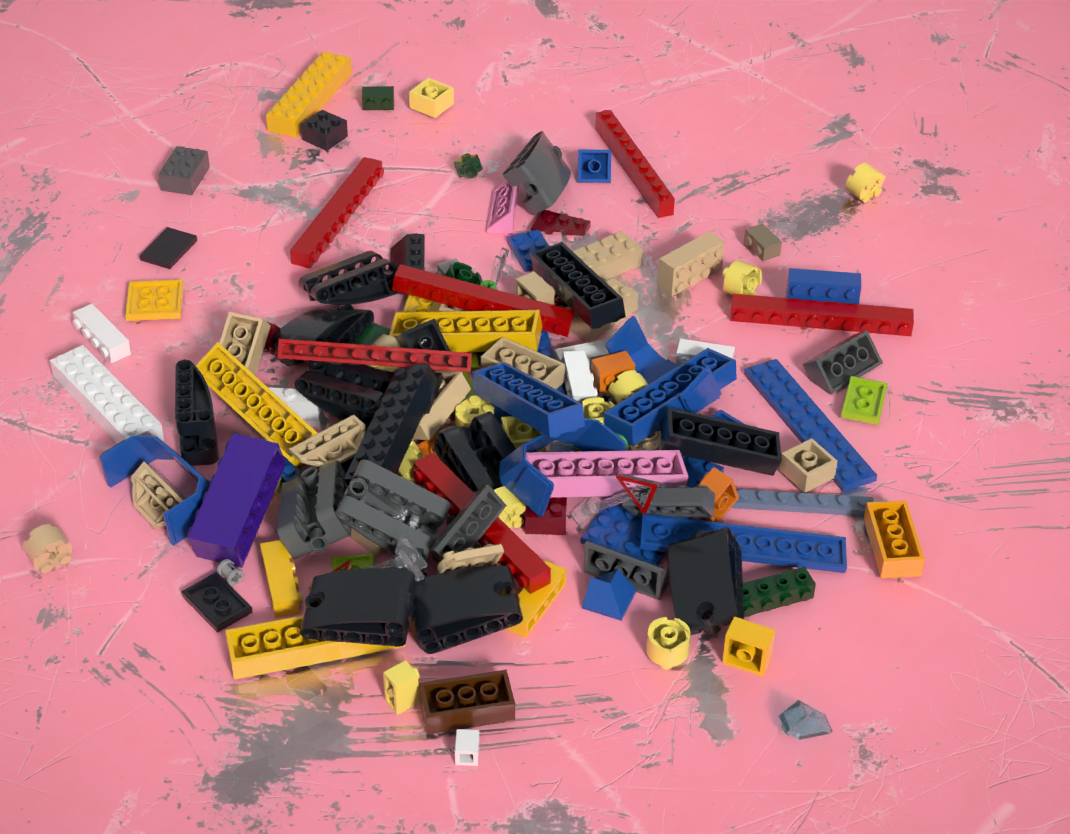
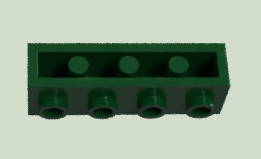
M806 567L743 583L744 617L814 598L816 583Z

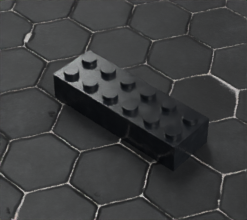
M670 407L667 408L660 423L661 450H680L681 456L771 476L775 474L782 461L779 432Z

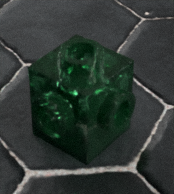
M466 153L453 162L459 177L474 178L478 175V172L483 170L478 154L470 155V153Z

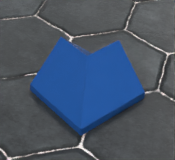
M578 149V183H611V150Z
M618 569L599 577H590L582 609L622 621L636 594V588Z

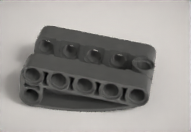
M540 131L530 139L502 175L511 187L520 183L525 186V191L528 194H526L523 204L530 214L534 215L548 209L556 202L570 179L571 170L562 159L560 148L553 146L545 133Z
M338 460L320 467V472L315 466L309 467L302 472L301 477H296L282 485L277 532L293 559L313 551L323 552L327 549L328 545L351 536V527L335 514L347 489V484L343 480L345 477L344 470Z
M361 460L335 514L359 534L394 555L401 544L424 549V558L427 559L430 553L429 549L433 546L438 536V530L445 521L451 504L446 499L369 460ZM352 488H358L360 493H355Z

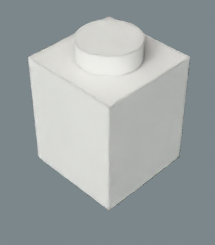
M457 729L455 765L478 766L479 730Z

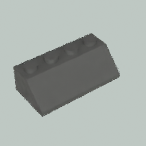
M868 330L848 337L804 363L803 366L811 382L828 394H833L848 385L851 376L861 377L881 365L883 361Z
M481 485L429 550L442 561L444 559L443 555L449 551L458 553L467 548H473L507 505L489 485Z
M644 485L638 486V488H633V490H642L640 488H650L651 490V487ZM659 485L646 514L668 517L713 518L715 493L705 485H698L696 488H689L685 485H678L677 488ZM630 489V491H631V493L634 495V497H635V495H638V496H639V493H640V492L633 493V492H632L633 490ZM648 490V493L646 495H643L645 493H641V500L639 504L641 505V503L643 502L642 508L644 507L650 490ZM627 494L622 502V506L635 517H642L643 513L630 495Z
M585 542L584 573L599 577L618 569L636 588V592L660 600L669 585V569L596 542Z

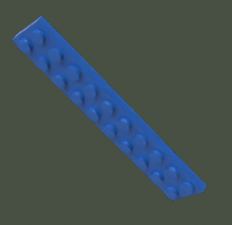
M777 359L744 369V375L801 443L812 438L838 461L836 474L832 480L842 492L877 480V474Z
M642 514L640 549L668 553L669 544L691 538L692 534L696 531L711 532L729 527L740 546L742 561L846 573V537Z

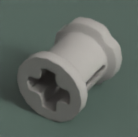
M230 559L223 560L217 567V573L227 579V583L231 586L239 584L244 577V572L241 569H237L234 566V562Z

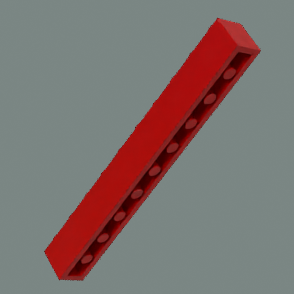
M611 110L596 112V131L658 218L674 215L675 198Z
M363 157L290 249L291 264L310 269L318 261L320 255L333 242L337 233H340L341 228L348 222L351 215L355 213L357 207L362 204L364 198L369 195L371 189L383 177L384 168H382V161Z
M401 264L394 275L392 290L467 311L540 310L542 331L568 337L573 324L575 312L567 308Z
M733 294L730 321L853 332L868 330L869 333L912 336L914 309Z
M279 339L277 358L399 368L429 364L432 370L469 373L471 371L472 353Z
M434 453L413 462V477L415 481L420 482L426 490L449 501L451 508L448 514L456 517L471 499L474 492ZM497 517L478 542L481 546L502 544L504 553L498 563L502 566H508L519 586L525 588L530 594L550 584L551 568Z

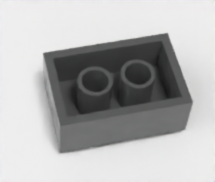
M176 146L158 174L160 190L193 195L210 168L208 151Z

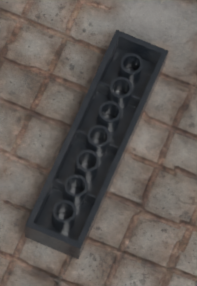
M563 242L530 253L533 271L542 277L547 284L552 286L555 293L590 328H601L603 325L617 322L619 319L626 317L623 298Z
M429 364L395 370L343 479L347 486L361 460H369L397 474L424 415V407L432 393H434L439 381ZM352 488L355 493H360L358 488Z

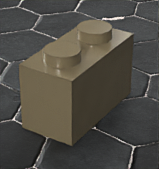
M763 223L745 229L744 244L762 261L780 256L782 241Z

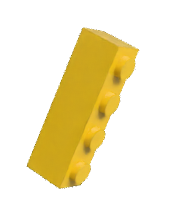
M281 540L260 543L261 556L275 618L300 613L299 604H303L301 591L297 592L296 590L299 589V582L297 576L293 577V574H296L294 561L290 562L289 560L292 559L291 555Z
M545 560L544 562L551 568V583L531 594L525 588L522 589L518 596L520 598L523 621L506 630L526 638L566 585L567 569Z

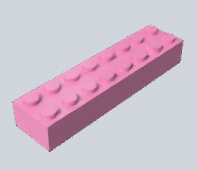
M680 450L526 453V460L554 483V489L550 498L626 496L628 493L616 478V475L653 483L657 486L665 485L670 488H677L678 485L686 486L688 481V474ZM623 481L629 490V487L638 488L640 484Z

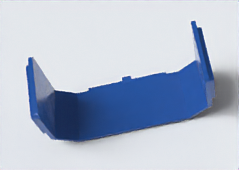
M631 316L605 344L610 355L627 351L635 363V371L640 373L648 384L678 367L669 359L666 360L661 357L648 344L634 316ZM706 366L680 394L679 398L687 412L697 413L720 398L719 396L722 393L711 368Z
M584 418L585 427L579 428L575 432H566L560 434L557 438H549L547 435L541 434L510 453L500 461V483L539 517H542L554 489V483L526 460L527 452H536L553 441L573 443L582 452L625 451L627 446L625 441L599 420Z
M131 436L100 455V461L109 487H113L134 474L144 461L149 464L156 459L175 460L195 478L198 483L196 493L163 514L170 543L175 545L185 539L189 528L195 522L197 510L202 506L204 493L209 490L210 481L157 436Z

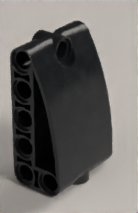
M370 250L306 274L299 279L298 286L308 294L310 301L317 300L320 303L331 305L361 304L399 293L392 290L394 275L398 269L393 262L383 259L380 254ZM376 257V260L371 262L372 258ZM360 263L359 268H355L356 264ZM344 269L343 274L339 275L340 270ZM328 275L327 280L322 281L323 277Z
M350 304L340 308L323 307L310 310L294 318L278 330L273 336V345L278 355L279 339L353 344L373 324L374 314L371 310L354 309ZM280 359L283 364L298 365L303 361Z
M180 360L176 363L175 420L177 432L180 435L181 457L192 466L215 464L219 460V448L213 404L208 385L192 361Z
M314 361L308 364V371L297 378L294 384L299 393L322 410L341 420L355 415L366 425L367 430L394 373L368 365Z
M491 411L474 417L471 424L467 427L458 428L454 425L439 431L434 442V449L439 459L474 493L481 485H489L493 490L504 487L500 483L499 478L500 461L516 450V448Z
M725 527L711 532L696 531L692 534L691 538L669 544V574L675 618L684 621L688 625L690 635L699 634L703 629L708 634H716L721 631L723 626L730 625L734 616L744 619L742 553L730 528Z
M480 566L457 569L415 580L416 593L409 616L414 624L416 638L422 650L427 654L441 652L516 626L523 621L520 598L516 591L512 571L508 566Z
M363 568L341 570L315 576L312 579L309 595L305 599L306 608L300 629L301 636L311 640L394 647L404 646L409 629V612H411L416 593L414 573L407 569Z

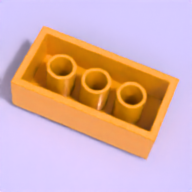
M907 501L866 502L863 520L880 578L922 576L925 557Z

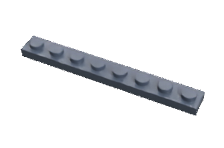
M736 489L739 499L731 508L864 516L866 502H874L873 497Z

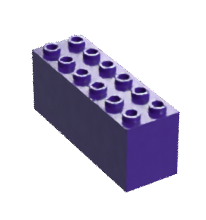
M233 433L231 439L226 443V451L223 457L219 459L216 474H213L211 477L209 490L204 493L202 506L195 514V522L189 528L187 538L197 557L220 563L225 559H230L234 562V566L243 568L286 463L278 443Z

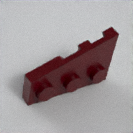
M543 210L531 227V231L540 230L550 235H553V232H562L563 235L585 236L591 227V221L550 210Z

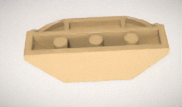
M352 415L289 449V452L301 463L317 468L335 460L342 464L355 456L365 435L366 425L355 415Z
M145 461L131 476V482L133 483V506L154 528L164 527L163 514L186 498L169 480Z

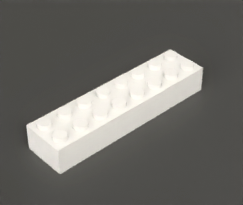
M84 345L50 360L55 380L117 444L131 436H157L164 441L161 423Z

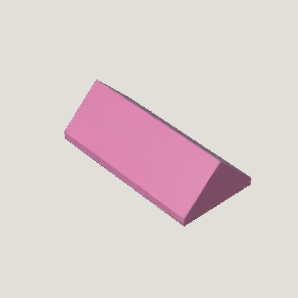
M505 181L493 190L486 229L488 233L513 234L519 197V184L511 187Z

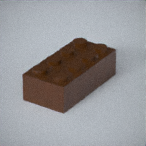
M507 669L419 683V698L427 735L515 721V700Z

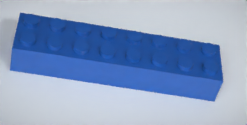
M706 348L605 411L604 425L614 433L625 437L628 444L634 446L661 428L660 423L668 407L686 411L679 396L706 366L711 368L720 390L737 379L736 360Z
M506 362L471 372L474 394L547 435L549 438H557L560 434L575 432L579 428L585 427L582 403Z

